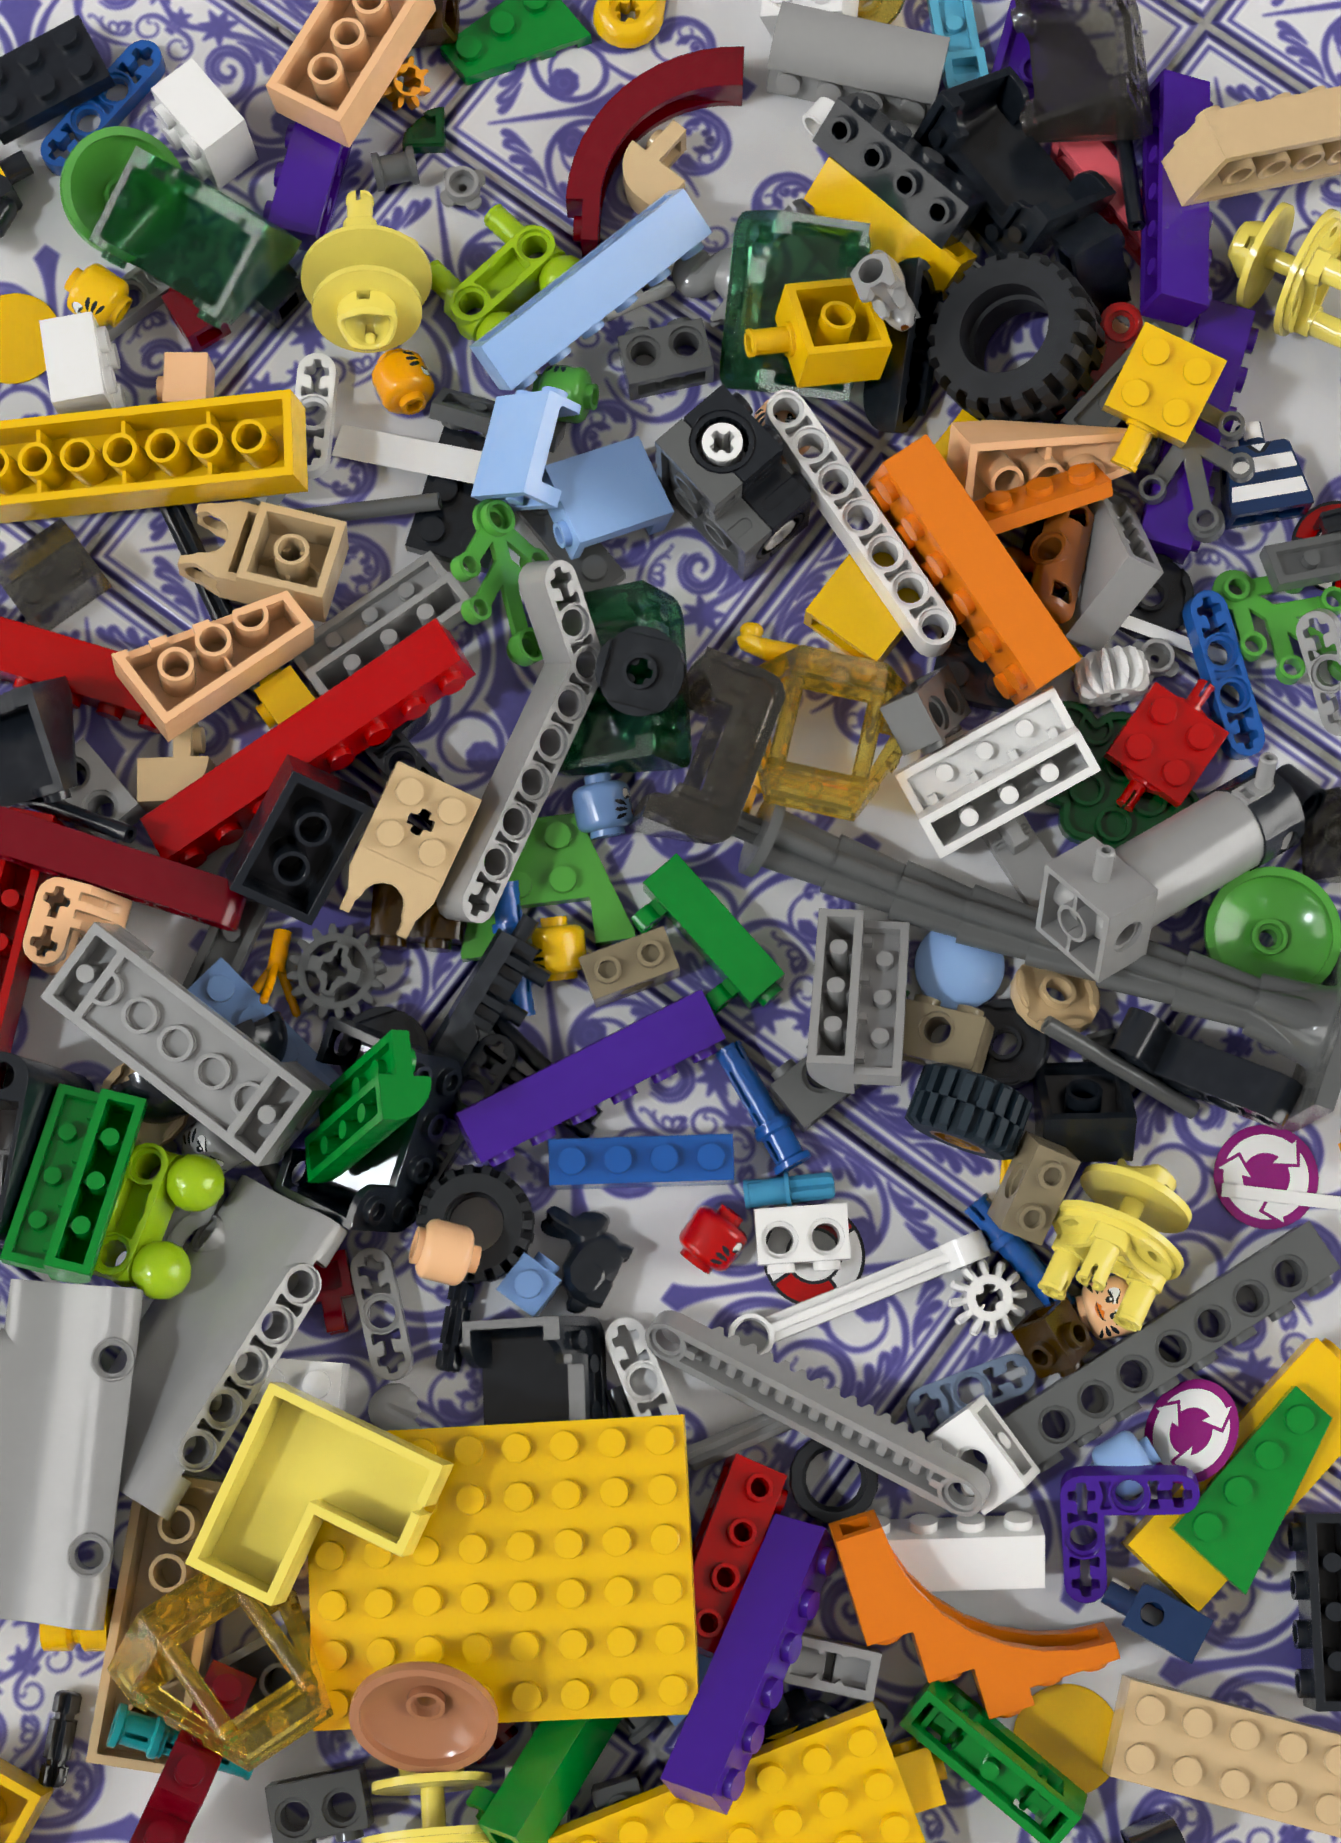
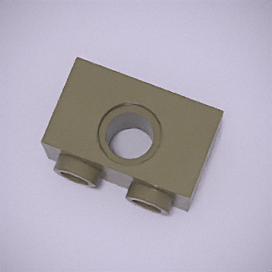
M664 926L578 958L596 1008L680 977V967Z
M915 994L914 1000L906 999L903 1061L922 1066L938 1063L948 1064L982 1074L994 1032V1026L986 1017H983L984 1011L962 1004L958 1005L957 1010L940 1007L941 1001L920 994ZM950 1025L951 1032L949 1037L944 1042L932 1043L931 1036L933 1031L938 1026Z
M1025 1131L987 1215L999 1229L1042 1246L1081 1161L1066 1147Z

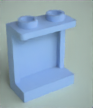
M544 386L541 391L516 390L515 394L497 396L471 497L479 501L486 499L502 500L513 511L558 508L562 491L542 482V477L557 418L579 415L581 405L567 399L568 393L564 390L551 386Z
M639 436L545 465L542 482L562 491L558 508L547 509L554 523V537L557 544L561 548L566 549L571 560L579 558L584 548L642 528H646L649 535L663 531L674 513Z

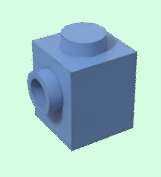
M539 1251L534 1258L524 1252L496 1290L530 1316L539 1317L563 1285V1281L556 1276L560 1267Z

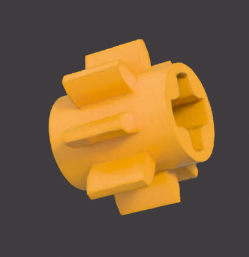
M414 56L408 57L381 98L386 97L389 101L393 102V111L400 109L404 102L407 103L411 110L419 107L420 102L416 95L425 96L431 91L428 86L424 85V76L429 72L428 69L420 70L419 67L414 65ZM400 76L404 77L403 83L397 80V78ZM403 84L409 87L407 91L402 90Z

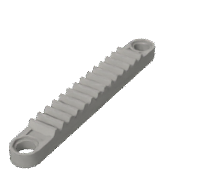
M667 1310L659 1313L645 1332L648 1348L663 1361L960 1516L977 1514L990 1493V1484L984 1473L975 1466L942 1450L941 1441L935 1440L930 1443L925 1441L924 1432L918 1431L913 1434L908 1432V1425L905 1422L894 1425L891 1423V1416L888 1413L880 1416L875 1415L874 1406L870 1404L863 1407L858 1406L857 1397L853 1395L847 1398L841 1397L840 1388L836 1386L828 1390L825 1389L822 1379L808 1380L805 1370L791 1371L790 1362L786 1360L777 1364L773 1361L772 1353L758 1354L757 1345L753 1343L747 1346L741 1345L740 1336L734 1335L728 1338L724 1336V1328L720 1326L710 1329L682 1313ZM661 1329L673 1331L679 1337L680 1344L667 1340ZM953 1483L967 1485L973 1491L974 1497L961 1495L954 1488Z

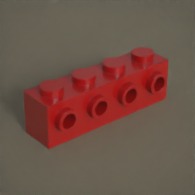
M738 1453L725 1459L692 1545L698 1653L708 1658L714 1656L766 1536L771 1518L775 1513H781L788 1496V1490L783 1489L787 1475Z

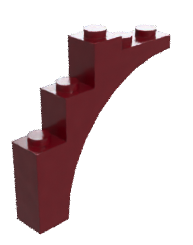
M212 1660L129 1843L185 1842L218 1771L257 1678L219 1661Z

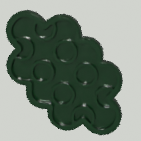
M1062 701L1074 725L1081 732L1101 769L1096 774L1044 802L1048 806L1059 809L1058 827L1067 840L1079 845L1094 836L1102 844L1109 845L1115 849L1199 801L1197 794L1192 789L1183 803L1177 808L1159 795L1144 792L1132 812L1123 809L1127 802L1120 807L1116 800L1119 799L1130 780L1127 779L1119 767L1103 756L1131 714L1124 711H1116L1105 714L1097 719L1085 705L1075 701Z

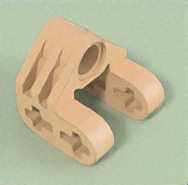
M54 877L48 879L41 884L35 897L23 938L24 952L43 972L49 975H56L94 922L118 924L125 929L133 901L96 886L67 878ZM67 900H69V906L65 907V905L67 904ZM57 906H60L58 913L55 912ZM57 944L56 951L50 950L46 952L45 956L43 955L44 949H52Z

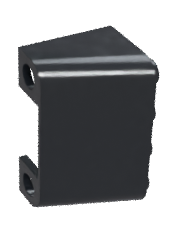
M329 1016L315 1060L325 1064L345 1066L344 1073L382 1039L386 1033L348 1019ZM343 1032L348 1035L347 1043L340 1052L335 1053V1041L340 1033ZM410 1043L411 1048L416 1053L414 1076H429L432 1081L431 1091L424 1106L343 1175L329 1182L308 1183L305 1149L290 1147L284 1155L273 1191L298 1204L326 1215L349 1230L391 1233L405 1230L415 1222L416 1215L419 1213V1203L427 1181L432 1174L433 1163L442 1136L447 1128V1120L456 1093L461 1086L462 1072L459 1062L453 1058ZM301 1161H305L306 1167L303 1176L293 1183L292 1172Z
M0 1051V1068L6 1071L4 1089H0V1100H5L11 1106L18 1109L2 1194L0 1195V1247H3L58 1084L61 1083L94 1092L95 1090L92 1083L85 1076Z

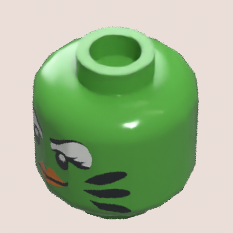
M550 365L544 369L542 374H538V378L533 382L532 392L541 391L544 386L556 387L568 393L567 399L581 405L579 415L558 417L557 421L579 424L586 419L590 410L597 408L599 401L598 385L592 383L590 373L583 367Z

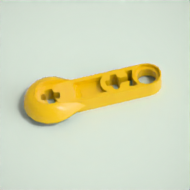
M597 0L593 9V24L598 35L608 44L619 48H637L649 43L659 33L664 19L666 0ZM631 11L635 12V19L629 17L625 22L621 21V13L627 15Z

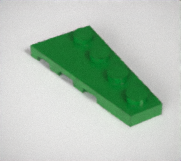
M1291 1386L1228 1459L1225 1465L1203 1488L1196 1507L1188 1513L1181 1514L1170 1527L1172 1531L1237 1590L1245 1595L1332 1420L1331 1416L1297 1386Z

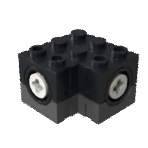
M722 384L684 416V420L678 421L655 441L657 449L655 452L656 474L669 501L744 581L808 526L812 496L810 495L811 488L807 481L797 472L791 474L782 465L783 441L779 434L768 424L762 426L751 415L753 410L747 400L738 392L732 395Z

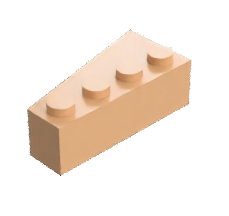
M286 590L234 609L232 614L211 622L209 619L193 624L192 629L167 637L165 634L149 640L148 645L129 652L127 649L111 654L117 677L167 742H169L313 646L314 624Z

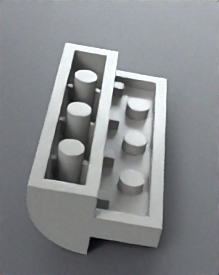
M782 1L767 67L769 74L766 92L816 102L820 97H827L836 102L838 97L856 92L864 93L878 102L880 105L879 110L888 118L920 125L938 96L950 37Z
M428 551L314 630V645L292 660L314 688L318 697H320L433 619L437 618L448 631H451L465 621L461 614V605L471 597L450 571L447 572L434 554Z
M819 908L806 1065L811 1078L820 1085L831 1090L855 1094V1084L901 1086L910 922L864 920V910Z

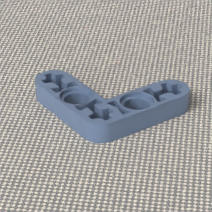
M1016 1353L1008 1354L918 1387L910 1393L905 1405L906 1414L913 1433L921 1431L922 1428H931L925 1415H916L914 1407L920 1404V1395L926 1393L929 1400H938L940 1407L934 1410V1417L937 1425H940L968 1405L960 1400L957 1393L958 1384L964 1378L972 1377L980 1381L983 1387V1394L993 1406L1029 1391L1034 1384L1036 1376L1033 1367L1025 1356ZM1012 1361L1014 1367H1023L1026 1375L1019 1378L1021 1386L1015 1388L1012 1382L997 1385L995 1387L1001 1394L993 1398L991 1383L983 1373V1370L991 1368V1376L996 1377L1007 1372L1006 1363ZM944 1509V1510H945L947 1513H949L950 1515L955 1516V1517L958 1516L957 1514H954V1513H952V1512H950V1511Z

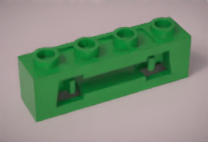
M927 1681L909 1702L899 1725L1040 1843H1060L1082 1818L1088 1794L996 1718L989 1720L984 1708L952 1681H935L931 1683ZM928 1727H931L936 1733H938L941 1736L940 1741L936 1739L932 1734H930L926 1729ZM947 1743H950V1744H951L950 1747H951L952 1749L949 1750V1749L946 1748L944 1745H947ZM1015 1799L1019 1801V1808L1013 1804ZM1029 1809L1035 1814V1820L1023 1811Z

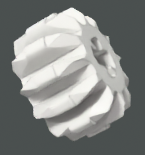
M1119 645L1108 649L1102 647L1100 651L1089 652L1075 664V678L1073 679L1075 691L1079 695L1080 702L1091 707L1100 705L1108 707L1115 704L1121 705L1126 701H1134L1138 696L1144 695L1150 685V669L1148 661L1145 660L1144 652L1130 645L1123 648Z
M986 1259L978 1260V1277L966 1265L960 1269V1272L968 1284L953 1280L949 1285L953 1291L962 1293V1298L948 1300V1307L956 1308L963 1306L965 1310L954 1321L957 1325H961L969 1318H972L973 1322L969 1330V1334L972 1336H977L981 1331L983 1323H985L988 1338H996L998 1335L996 1320L1004 1330L1011 1332L1015 1326L1007 1316V1313L1015 1317H1023L1025 1314V1310L1022 1307L1012 1303L1013 1300L1026 1298L1027 1291L1020 1289L1012 1292L1010 1286L1018 1282L1020 1275L1015 1272L1005 1280L1001 1278L1005 1270V1263L1002 1261L997 1262L992 1274H989ZM983 1286L991 1288L990 1294L996 1292L998 1295V1302L991 1305V1312L983 1310L985 1304L978 1306L976 1296L984 1291Z

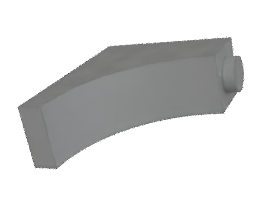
M1114 490L1112 497L1087 505L1094 514V523L1085 560V569L1081 578L1074 614L1069 621L1060 624L1063 634L1072 645L1077 647L1085 645L1096 651H1100L1164 573L1129 497ZM1068 590L1062 599L1066 603L1069 601Z

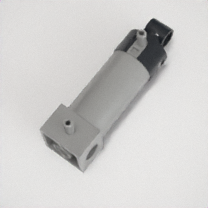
M1270 752L1263 753L1259 757L1257 767H1252L1210 791L1203 799L1114 849L1109 845H1104L1093 836L1045 863L1035 929L1097 983H1100L1132 964L1141 956L1146 955L1152 927L1245 872L1260 867L1299 844L1304 835L1305 824L1313 819L1323 806L1326 799V791L1292 764L1282 765L1276 770L1277 756Z

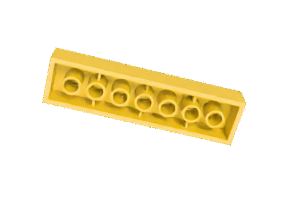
M291 389L0 421V523L308 492L305 407Z

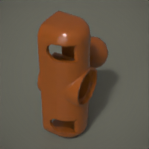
M1087 505L1048 517L1044 521L1042 533L1032 542L1030 555H1026L1025 552L1017 547L1005 548L1023 575L1033 573L1030 585L1057 624L1066 623L1074 614L1094 523V514ZM1085 513L1086 524L1083 526L1080 522L1069 518V515ZM1054 586L1056 589L1067 587L1069 591L1068 603L1052 595Z

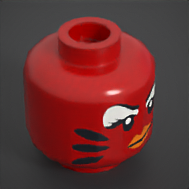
M723 1203L717 1210L707 1205L700 1206L679 1234V1241L683 1246L680 1254L707 1274H710L713 1269L720 1272L726 1271L747 1243V1236L739 1227L744 1219Z

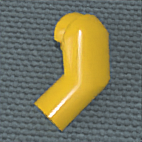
M746 622L741 625L740 636L736 639L742 651L768 662L789 666L797 664L800 656V646L798 644L763 638L764 629L758 623Z

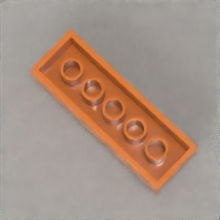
M925 434L882 462L866 485L869 490L868 493L881 512L886 515L894 527V531L908 551L910 550L932 586L936 588L952 613L956 625L960 624L970 638L968 645L974 656L980 662L986 661L994 673L993 681L1000 694L1006 699L1011 698L1014 704L1017 705L1078 663L1081 658L929 436Z

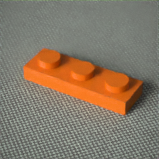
M1094 462L1089 464L1080 463L1071 466L1068 471L1049 477L1033 478L1025 485L1007 491H994L987 494L985 498L973 502L997 535L1112 497V480Z

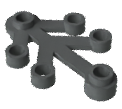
M1207 402L1198 418L1219 429L1220 436L1226 441H1237L1244 436L1246 431L1244 417L1239 412L1228 411L1225 413ZM1231 420L1240 423L1239 429L1235 432L1225 431L1224 425ZM1194 426L1186 444L1182 448L1172 445L1154 474L1144 477L1140 481L1138 489L1141 499L1149 505L1161 503L1166 497L1167 486L1184 462L1194 507L1188 517L1189 530L1195 540L1202 543H1211L1222 536L1225 530V520L1222 511L1217 506L1211 504L1202 458L1228 472L1229 477L1237 483L1249 481L1255 474V465L1253 458L1249 454L1243 452L1233 454L1196 433ZM1152 438L1150 442L1152 448L1150 452L1143 455L1140 461L1141 464L1149 463L1156 458L1158 453L1157 444L1161 438ZM1238 462H1246L1250 466L1248 471L1243 474L1235 473L1233 467ZM1150 484H1158L1161 487L1160 492L1154 496L1146 495L1145 489ZM1204 514H1210L1214 517L1213 523L1207 527H1202L1197 523L1199 517Z

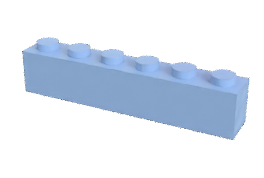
M684 188L669 190L469 347L499 390H523L538 378L535 371L548 362L550 365H554L564 359L571 352L569 345L577 338L582 336L583 339H587L602 329L605 325L602 319L613 310L616 313H620L635 303L638 299L635 293L646 284L649 287H653L671 274L668 268L679 258L682 261H686L704 248L701 241L709 236L712 231Z

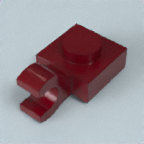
M342 1249L335 1253L327 1268L318 1266L315 1263L313 1265L322 1279L320 1293L313 1305L322 1304L326 1331L331 1336L349 1332L348 1320L342 1299L355 1296L348 1252Z

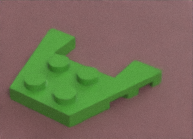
M575 814L538 817L508 880H519L521 909L591 901L596 946L616 944L635 937L632 924L588 833H583L577 828ZM494 913L483 923L467 922L461 949V959L463 962L481 959L495 935L492 931V924H495Z

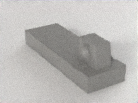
M1021 814L981 837L1022 901L1038 909L1045 863L1051 861L1052 858L1031 828L1024 814Z

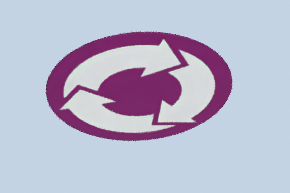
M1266 1125L1244 1128L1224 1143L1215 1161L1214 1184L1221 1203L1234 1218L1254 1228L1277 1229L1288 1226L1300 1219L1310 1207L1221 1197L1222 1183L1314 1194L1318 1190L1319 1176L1313 1154L1298 1136L1286 1129L1279 1130Z
M1192 1379L1183 1381L1164 1393L1153 1406L1144 1432V1437H1148L1162 1460L1155 1465L1185 1466L1194 1472L1198 1482L1213 1476L1228 1461L1237 1443L1239 1433L1237 1408L1233 1399L1224 1388L1208 1380ZM1179 1481L1173 1482L1177 1484H1182V1482Z

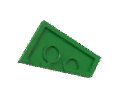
M504 0L460 32L456 43L442 45L440 51L445 61L461 80L469 86L513 71L517 64L540 57L541 61L556 56V51L573 45H577V48L592 44L591 34L562 0Z

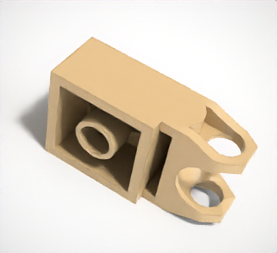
M242 501L198 504L195 512L197 514V524L210 530L226 542L218 550L209 553L198 552L180 555L177 565L181 576L200 584L220 598L244 604H251L287 590L309 619L326 622L349 550L346 521L262 501L260 505ZM210 516H213V517H215V518H217V519H220L221 521L215 520V519L211 518Z
M397 761L349 863L348 889L339 909L349 913L355 900L373 884L386 883L393 885L398 889L403 899L401 924L396 934L407 939L415 921L434 904L482 800ZM424 809L430 814L427 820L432 821L431 829L429 831L421 830L419 835H415L410 831L413 825L407 823L410 813L417 815Z

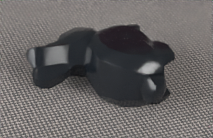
M551 1206L546 1211V1219L541 1222L542 1232L551 1237L566 1239L571 1245L562 1264L563 1286L569 1297L566 1302V1309L573 1314H579L584 1312L587 1307L601 1308L613 1286V1281L622 1263L628 1261L634 1247L620 1242L615 1235L606 1232L610 1218L604 1212L585 1211L572 1216L557 1206Z

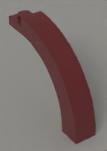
M745 46L698 50L660 63L622 87L592 120L573 158L566 191L567 217L574 218L573 241L581 242L582 258L600 245L601 219L607 188L632 140L637 143L657 126L687 112L716 106H742Z

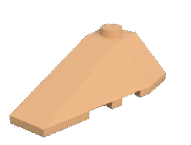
M1006 420L952 422L947 464L972 501L985 498L987 494L994 491H1007L1025 485L1033 478L1049 477L1068 471L1071 466L1080 463L1089 464L1094 462L1111 480L1130 473V471L1110 461L1112 456L1115 455L1127 428Z

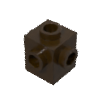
M1067 1297L1065 1300H1057L1033 1309L1011 1331L1039 1379L1056 1373L1060 1377L1073 1374L1084 1365L1082 1358L1096 1345L1089 1335L1087 1327L1080 1320Z

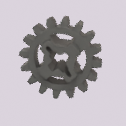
M330 923L327 935H322L317 928L312 929L314 941L309 944L300 939L297 942L303 953L301 956H289V961L297 966V971L287 973V979L290 982L299 983V986L295 987L291 993L295 999L307 997L302 1006L307 1013L319 1007L318 1017L322 1021H326L331 1012L335 1013L336 1018L345 1019L346 1011L351 1010L356 1016L361 1014L360 1005L364 1002L373 1007L377 1004L371 993L373 990L384 991L385 985L376 977L386 973L387 967L385 964L375 963V960L382 955V952L378 946L367 949L372 940L367 933L362 934L356 939V929L354 926L348 925L344 933L341 934L335 923ZM334 945L333 949L320 957L316 956L322 949ZM355 949L362 954L365 960L366 972L356 968L353 964ZM339 964H341L347 974L345 977L337 976L335 982H333L327 972L329 969L337 970ZM308 974L318 978L321 983L319 997L310 988ZM353 989L359 990L354 996L340 1001L342 995Z

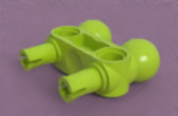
M501 204L493 206L484 217V223L505 244L468 278L461 282L439 260H434L430 263L432 270L431 289L444 300V313L456 324L461 336L475 342L581 260L573 255H566L555 243L554 236L548 229L532 224L523 226ZM533 253H544V255H542L539 258H529V256ZM473 308L482 309L479 313L474 315L466 314L469 310Z
M144 1143L134 1146L93 1275L111 1280L121 1287L133 1286L143 1289L144 1295L150 1299H171L182 1293L191 1278L192 1266L189 1257L181 1246L170 1241H162L175 1206L189 1212H202L217 1204L225 1188V1177L217 1161L204 1154H187L183 1156L168 1152L156 1143ZM161 1165L158 1174L149 1179L152 1170L156 1166ZM127 1251L123 1262L115 1266L118 1256Z

